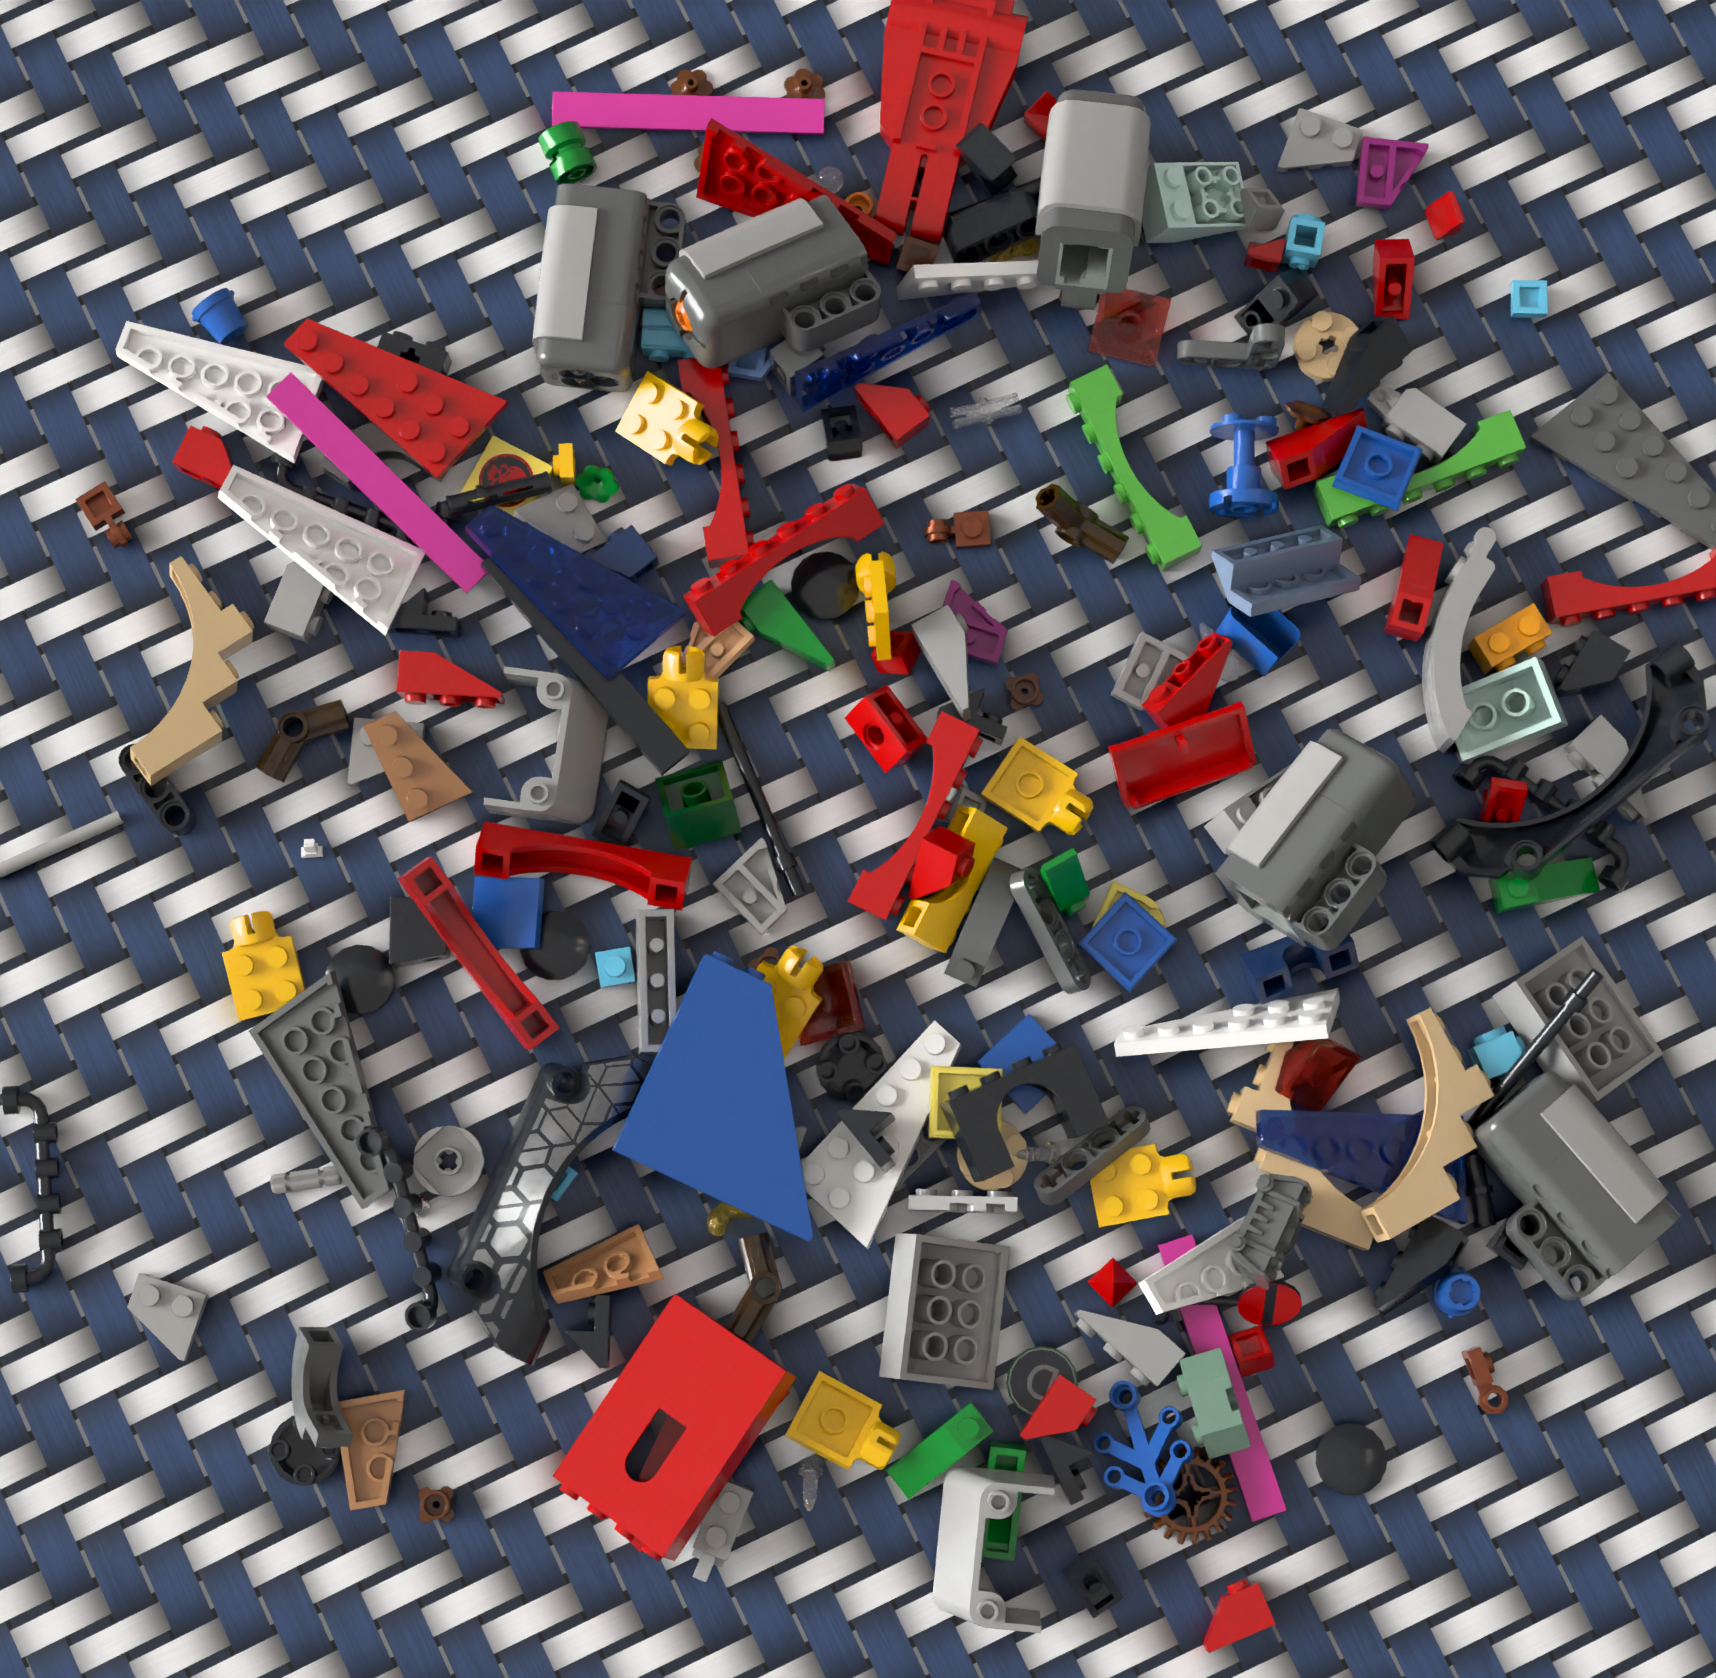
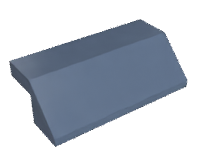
M1322 525L1212 550L1211 557L1228 602L1250 617L1360 590L1361 577L1339 564L1343 538Z

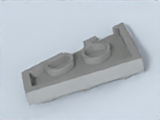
M916 1189V1195L908 1196V1211L1015 1214L1018 1210V1197H1008L1009 1192L987 1191V1196H973V1191L951 1190V1196H937L936 1189Z

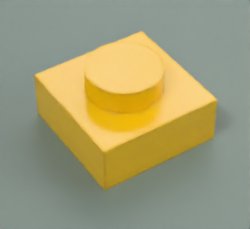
M558 444L559 455H553L554 476H560L563 486L572 483L576 486V459L573 444Z

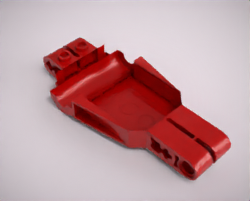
M891 0L884 31L880 135L891 152L875 220L895 231L899 236H904L910 210H913L915 213L910 236L931 243L941 244L958 170L967 164L957 149L956 144L979 123L984 124L991 131L1017 72L1021 46L1029 17L1012 13L1014 0ZM919 173H923L919 197L915 198L914 193Z

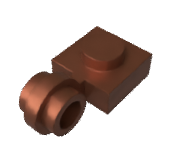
M105 481L75 499L95 531L108 524L110 528L104 532L115 549L120 546L125 548L129 545L128 541L133 539L131 533L123 521L117 524L114 521L125 514V511Z
M988 510L954 513V526H949L946 519H932L927 521V527L924 528V537L928 538V543L930 544L947 543L949 541L948 537L955 536L956 550L988 548L991 546Z
M1473 1347L1462 1351L1461 1353L1473 1386L1477 1387L1479 1393L1478 1402L1481 1409L1488 1414L1503 1412L1508 1405V1395L1503 1388L1491 1383L1493 1382L1491 1373L1495 1372V1368L1489 1353H1483L1481 1347ZM1491 1393H1495L1498 1396V1403L1494 1407L1488 1402V1397Z

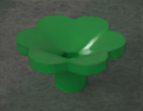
M589 465L575 479L576 486L581 489L580 495L586 500L595 499L600 503H605L609 501L610 495L616 494L619 489V484L614 479V473L609 468Z

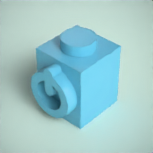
M1311 214L1293 215L1286 230V241L1281 263H1287L1293 269L1298 267L1300 270H1308L1309 267L1315 268L1321 254L1326 222H1322V219Z
M1502 1026L1473 1038L1475 1047L1467 1051L1473 1064H1477L1479 1069L1484 1071L1489 1079L1498 1076L1499 1080H1501L1526 1050V1046L1520 1036L1515 1037L1513 1031L1507 1033L1505 1027Z

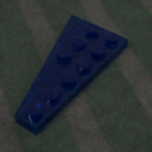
M976 292L967 296L966 294L958 295L947 305L879 335L876 333L870 334L863 338L859 344L794 372L797 403L803 412L811 409L980 315L982 312V301Z
M490 505L466 525L465 531L608 681L686 614V611L494 505Z
M1256 1111L1257 1148L1383 1194L1397 1179L1407 1164L1420 1133L1423 1115ZM1465 1155L1443 1166L1445 1172L1454 1178L1457 1185L1456 1192L1460 1199L1435 1213V1215L1459 1224L1467 1223Z

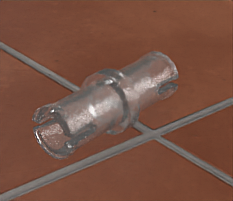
M1015 392L989 400L983 397L979 398L977 403L949 408L950 418L965 416L951 422L954 430L982 422L984 425L992 424V420L1021 414V404L1006 406L1020 401L1018 394Z

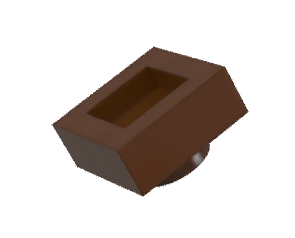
M906 234L896 269L909 272L913 265L934 264L939 245Z

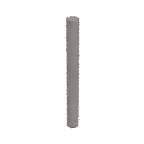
M113 812L1 862L0 878L123 824L124 820L120 812Z

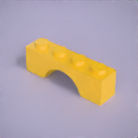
M958 805L947 829L976 843L972 856L975 859L972 871L967 877L960 878L931 897L911 899L896 929L926 948L946 953L948 947L954 942L957 934L956 931L964 915L970 910L972 899L979 885L985 880L988 867L995 853L1001 848L1003 837L1008 829L980 810Z

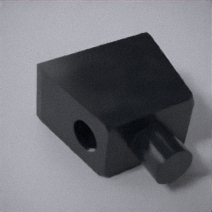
M390 897L389 964L393 967H404L450 958L449 947L413 899Z

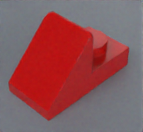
M1492 777L1489 789H1484L1479 821L1488 823L1518 822L1528 791L1527 782Z

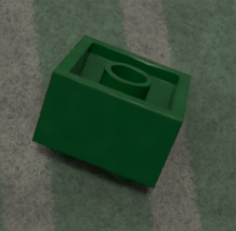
M722 760L655 778L674 851L692 848L698 844L715 839H725L742 832Z

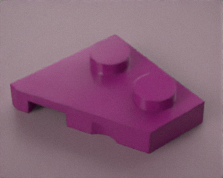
M1363 137L1361 141L1355 206L1389 210L1425 156L1429 144Z
M951 580L942 607L948 605L954 615L959 612L965 620L969 629L965 633L968 657L997 666L1008 630L996 619H993L977 600L974 601L957 581Z

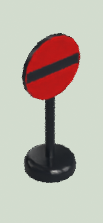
M1275 1280L1274 1282L1272 1281L1269 1290L1251 1284L1240 1292L1239 1296H1220L1192 1305H1237L1239 1314L1245 1320L1256 1325L1272 1326L1280 1325L1294 1318L1300 1311L1302 1301L1299 1291L1293 1285ZM1152 1309L1154 1325L1166 1324L1169 1320L1170 1311L1156 1315Z

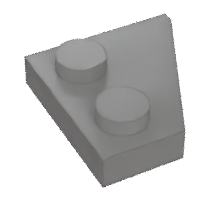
M139 1273L127 1308L179 1360L187 1361L209 1295Z

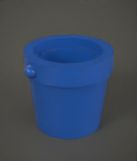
M222 288L212 293L192 311V321L201 323L218 343L222 345L237 338L248 327V323L234 301L235 292L233 290L229 291L228 288Z
M1460 1267L1458 1270H1452L1434 1283L1432 1297L1436 1306L1443 1313L1448 1314L1450 1319H1453L1454 1316H1463L1470 1313L1477 1306L1480 1299V1287L1477 1280L1471 1274L1465 1272L1463 1267Z

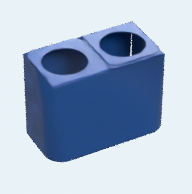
M1233 605L1215 632L1231 639L1233 642L1231 648L1264 677L1301 637L1300 630L1278 610L1250 617Z

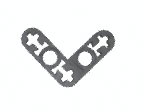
M1272 323L1256 325L1253 328L1248 343L1184 340L1177 344V362L1191 366L1244 369L1275 368L1285 346V327Z

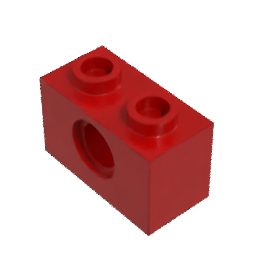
M888 685L866 695L845 717V720L885 773L908 762L926 744L928 739Z

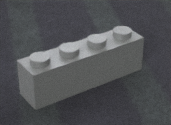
M674 909L638 910L635 915L639 1055H657L676 1014Z

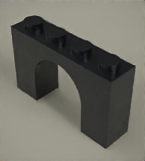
M1061 1042L1042 1050L1044 1057L1032 1061L1030 1056L1010 1064L1013 1071L1001 1076L999 1070L979 1078L981 1085L969 1090L966 1084L947 1093L949 1100L940 1103V1106L974 1182L985 1181L1015 1167L999 1131L997 1114L1004 1096L1018 1085L1034 1087L1050 1099L1068 1139L1078 1138L1109 1123L1075 1044L1063 1047Z

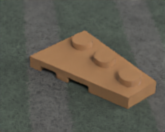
M396 711L363 726L408 821L473 792Z
M639 1224L543 1271L550 1292L557 1304L664 1279Z
M407 1390L338 1402L341 1413L353 1433L350 1447H340L350 1511L388 1504Z

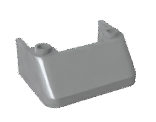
M504 666V675L509 684L537 688L538 699L545 707L562 710L552 778L533 777L526 781L521 789L520 802L484 797L483 805L492 814L574 825L587 823L592 819L596 810L609 714L579 680L558 673Z
M957 1466L948 1471L943 1483L933 1582V1600L938 1608L984 1628L1041 1633L1040 1611L1008 1608L1003 1597L996 1591L979 1589L986 1518L1004 1519L1010 1516L1017 1506L1018 1492L1055 1496L1054 1475Z

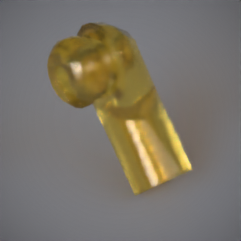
M1032 237L993 255L989 262H1007L1012 258L1030 256L1037 251L1039 242L1036 237Z
M721 1202L707 1216L708 1232L714 1236H721L726 1233L727 1225L734 1218H754V1216Z

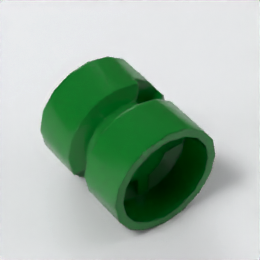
M567 121L557 124L544 131L538 138L545 158L552 160L549 166L558 185L577 183L596 171L597 165L590 149L583 147L586 139L578 122Z

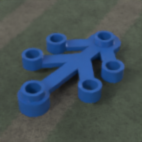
M1118 1381L1111 1387L1109 1399L1114 1407L1123 1411L1135 1450L1117 1442L1116 1438L1107 1432L1099 1433L1094 1438L1093 1446L1098 1453L1104 1456L1113 1455L1140 1468L1146 1484L1128 1477L1127 1472L1118 1466H1111L1105 1471L1104 1481L1115 1490L1124 1489L1140 1497L1141 1505L1148 1514L1155 1517L1166 1516L1172 1512L1177 1502V1494L1173 1485L1183 1464H1187L1193 1459L1194 1449L1186 1441L1177 1440L1170 1447L1171 1457L1161 1476L1156 1464L1172 1430H1176L1182 1425L1183 1415L1172 1406L1163 1408L1159 1413L1158 1426L1149 1442L1137 1407L1141 1400L1139 1389L1128 1381ZM1131 1392L1132 1400L1124 1404L1123 1396ZM1174 1412L1176 1414L1175 1421L1172 1424H1167V1415ZM1109 1438V1448L1106 1450H1102L1101 1442L1104 1439ZM1182 1446H1186V1455L1182 1458H1178V1449ZM1115 1472H1120V1481L1113 1484L1111 1481L1112 1475ZM1159 1493H1164V1502L1156 1505L1155 1497Z

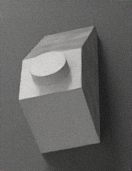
M946 605L911 624L916 642L962 719L966 722L971 719L968 651L965 636L969 629L962 615L959 612L954 615L950 607Z

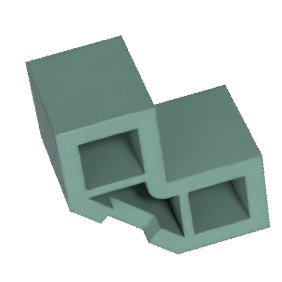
M1221 1347L1179 1359L1183 1374L1176 1377L1182 1397L1189 1395L1198 1424L1192 1425V1430L1197 1446L1205 1445L1209 1459L1250 1448L1251 1445Z

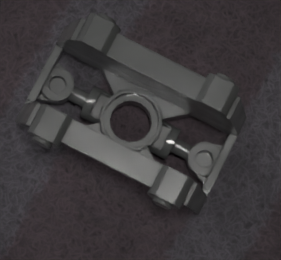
M1270 1173L1269 1175H1260L1256 1183L1258 1191L1238 1234L1232 1235L1228 1243L1238 1270L1255 1285L1269 1290L1272 1281H1275L1277 1270H1280L1287 1254H1290L1300 1234L1301 1223L1305 1217L1302 1211L1304 1207L1306 1208L1311 1203L1313 1198L1312 1189L1307 1181L1295 1176Z

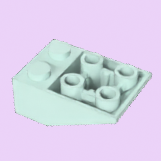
M1177 162L1153 163L1147 170L1142 218L1146 243H1175L1247 229L1240 195L1244 185L1239 163Z

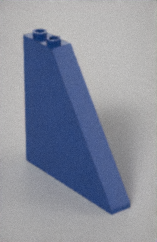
M714 951L712 956L705 954L698 965L612 1151L810 1242L813 1233L771 984L764 981L765 974L746 966L745 971L731 966L733 959Z

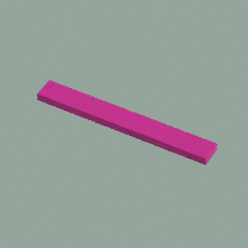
M553 92L552 126L567 121H576L579 123L580 128L706 132V127L710 119L713 118L735 133L824 135L825 99Z
M292 372L266 396L297 429L466 594L487 575L481 568V563L484 560Z
M1192 1234L1158 1245L1164 1266L1196 1247ZM1189 1305L1179 1308L1194 1355L1221 1347L1251 1445L1250 1448L1228 1454L1251 1521L1253 1522L1286 1511L1217 1305Z

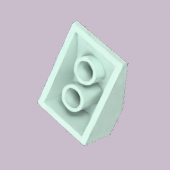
M1534 657L1463 686L1464 699L1467 707L1472 710V715L1455 743L1462 761L1465 762L1536 739L1568 726L1544 662Z

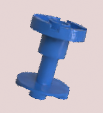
M1231 413L1223 415L1222 422L1214 423L1210 427V434L1213 437L1234 441V466L1227 468L1226 489L1215 491L1209 496V511L1211 513L1216 511V515L1230 518H1255V512L1263 510V517L1277 513L1279 509V495L1273 491L1261 489V468L1254 466L1255 441L1278 435L1277 418L1260 416L1256 420H1244L1243 415Z

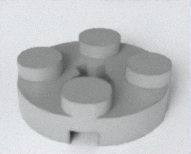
M456 1126L436 1127L424 1134L415 1147L413 1159L414 1174L419 1183L429 1192L444 1197L462 1195L474 1188L482 1177L486 1164L483 1148L479 1140L466 1129ZM446 1152L448 1155H452L455 1152L458 1158L455 1160L457 1167L454 1170L449 1167L443 1170L440 1167L443 1163L440 1156Z

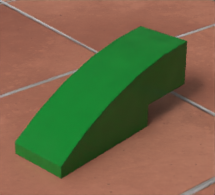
M990 1440L987 1469L1024 1472L1026 1444ZM1018 1492L1017 1506L1010 1516L1004 1519L986 1518L983 1558L1015 1560L1022 1492Z

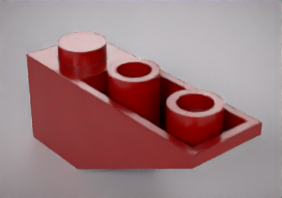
M1363 408L1265 442L1271 471L1284 490L1319 478L1344 458L1357 425L1367 428Z
M1412 534L1409 535L1383 633L1417 642L1424 634L1444 543Z
M1215 632L1203 638L1197 645V649L1186 660L1175 666L1173 674L1163 684L1158 685L1150 692L1149 698L1141 706L1160 729L1207 713L1233 644L1231 639Z
M399 651L396 692L400 698H405V703L424 705L426 700H440V705L459 707L461 702H475V707L483 709H494L496 704H505L502 692L435 652Z

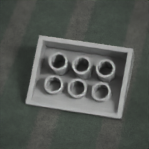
M1582 936L1492 997L1526 1047H1528L1563 1005L1562 999L1571 988L1576 989L1591 969H1595L1603 975L1604 978L1587 997L1589 1002L1580 1013L1575 1012L1536 1059L1544 1073L1548 1071L1555 1072L1568 1086L1575 1084L1593 1104L1660 1057L1663 1052Z
M896 1233L879 1377L993 1390L1009 1247L921 1234Z

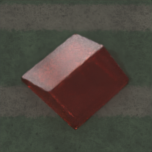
M1127 288L1121 293L1105 292V294H1101L1088 351L1155 367L1171 299Z
M850 960L824 966L821 975L814 984V992L823 999L799 1036L801 1046L828 1041L838 1034L865 1030Z
M1329 1038L1305 1040L1285 1052L1275 1091L1320 1113L1361 1059V1056L1357 1052Z

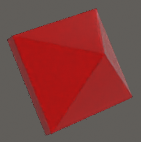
M1111 1258L1087 1281L1111 1308L1138 1284L1114 1258Z

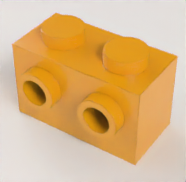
M1533 603L1475 636L1467 647L1484 675L1495 669L1500 672L1512 667L1517 663L1515 658L1525 652L1528 656H1531L1547 646L1544 641L1552 634V631Z

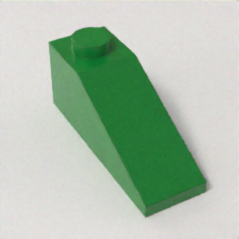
M772 579L747 597L740 610L743 618L739 622L750 633L755 631L760 639L829 672L835 668V660Z
M1072 848L1042 865L1039 875L1060 915L1066 912L1069 917L1086 907L1084 901L1089 898L1090 892L1075 849Z
M1592 857L1547 864L1543 867L1540 875L1533 880L1519 879L1511 871L1501 879L1490 878L1488 880L1496 914L1600 892Z
M969 1402L886 1471L909 1499L989 1436L993 1430L973 1404Z

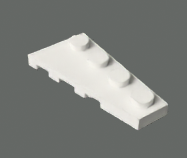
M1038 260L913 265L896 287L898 300L985 290L994 291L1011 287L1031 289L1039 284L1037 280Z
M1246 1216L1241 1217L1138 1283L1156 1315L1244 1290L1247 1286L1254 1284L1238 1270L1233 1260V1254L1228 1246L1232 1235L1238 1234ZM1277 1270V1277L1275 1280L1284 1277L1281 1270Z

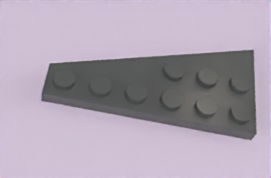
M1609 373L1605 374L1529 437L1528 440L1538 446L1542 445L1554 452L1555 456L1564 462L1569 461L1584 470L1586 475L1631 502L1636 501L1650 510L1651 514L1658 518L1663 517L1678 526L1680 531L1713 550L1716 547V493Z
M336 971L329 972L249 1030V1033L361 1209H364L394 1188L393 1184L384 1177L383 1171L387 1164L384 1153L374 1157H366L359 1152L356 1145L357 1136L362 1130L378 1126Z

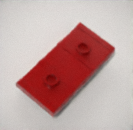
M1241 701L1201 716L1192 717L1181 723L1149 732V734L1123 743L1108 746L1121 801L1125 808L1132 806L1134 810L1253 769L1254 763H1257L1245 707Z

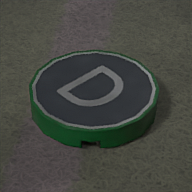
M1037 1346L1026 1349L1015 1357L1008 1368L1006 1385L1009 1397L1019 1410L1031 1416L1058 1374L1078 1386L1076 1369L1070 1359L1056 1348Z

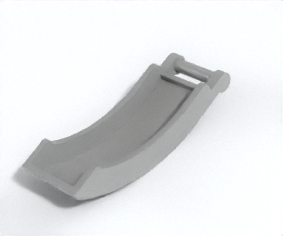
M1482 527L1475 533L1474 541L1468 543L1463 551L1464 557L1461 556L1446 577L1444 582L1449 584V587L1435 611L1425 643L1422 664L1423 701L1433 741L1437 749L1442 753H1445L1456 741L1472 715V710L1467 707L1463 695L1460 658L1468 618L1479 594L1495 570L1494 562L1486 558L1496 541V534L1489 527Z

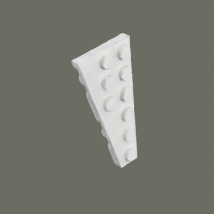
M126 321L115 349L117 357L295 464L305 435L266 396L292 372L319 398L324 380L308 366Z
M233 465L220 488L218 498L386 636L424 559L425 553L414 545Z
M1338 988L1275 1000L1263 1005L1260 1003L1254 1005L1240 1004L1229 1010L1148 1026H1129L1119 1032L1114 1042L1116 1057L1329 1038L1340 1004Z
M935 1020L853 1108L854 1110L890 1112L894 1115L895 1121L875 1136V1139L882 1135L895 1151L890 1157L896 1165L885 1174L842 1120L801 1163L805 1191L868 1250L874 1239L875 1231L887 1211V1205L904 1174L916 1143L919 1141L920 1133L926 1120L929 1118L931 1066L953 1067L962 1047Z

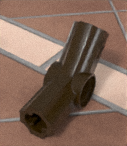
M1051 483L1048 487L1041 489L1035 498L1037 501L1036 509L1057 527L1055 533L1061 539L1076 547L1083 546L1112 564L1115 563L1129 540L1127 535L1101 521L1092 509L1076 502L1059 485Z
M340 699L300 712L288 711L279 718L277 730L256 768L284 783L304 746L308 745L310 741L351 729L343 701ZM292 723H303L304 728L299 736H288L287 730Z
M768 1232L738 1239L749 1287L725 1327L751 1343L782 1293V1284ZM763 1278L772 1279L776 1284L775 1294L768 1299L760 1298L756 1292V1285Z

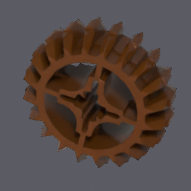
M1186 1446L1179 1448V1458H1182L1187 1453ZM1194 1446V1457L1189 1463L1183 1464L1179 1474V1484L1175 1491L1177 1495H1180L1181 1490L1185 1491L1183 1487L1187 1486L1188 1483L1192 1490L1207 1493L1198 1495L1197 1500L1193 1499L1194 1503L1188 1506L1186 1500L1177 1498L1176 1503L1182 1506L1187 1525L1177 1524L1167 1515L1158 1517L1152 1524L1154 1530L1160 1529L1164 1524L1167 1526L1163 1537L1166 1539H1170L1174 1531H1177V1543L1184 1544L1186 1534H1190L1191 1543L1197 1545L1199 1543V1532H1202L1207 1541L1212 1540L1209 1528L1213 1526L1216 1531L1222 1533L1224 1527L1218 1520L1222 1517L1231 1522L1233 1519L1231 1514L1224 1512L1225 1507L1236 1508L1238 1505L1236 1501L1227 1499V1494L1238 1492L1236 1486L1226 1487L1225 1482L1234 1478L1233 1473L1220 1474L1226 1462L1220 1460L1213 1466L1211 1462L1214 1458L1209 1459L1206 1453L1204 1459H1200L1201 1447ZM1170 1449L1165 1451L1168 1460L1171 1457ZM1159 1458L1156 1465L1160 1468L1158 1472L1161 1476L1167 1463L1165 1464ZM1191 1464L1198 1465L1208 1471L1213 1477L1216 1486H1198L1191 1472ZM1159 1493L1155 1497L1156 1505L1162 1504L1165 1500L1164 1493ZM1218 1497L1215 1509L1211 1515L1198 1523L1197 1517L1199 1516L1198 1508L1204 1500ZM1146 1511L1144 1512V1516H1145L1146 1518H1151V1517H1153L1152 1515L1148 1514Z

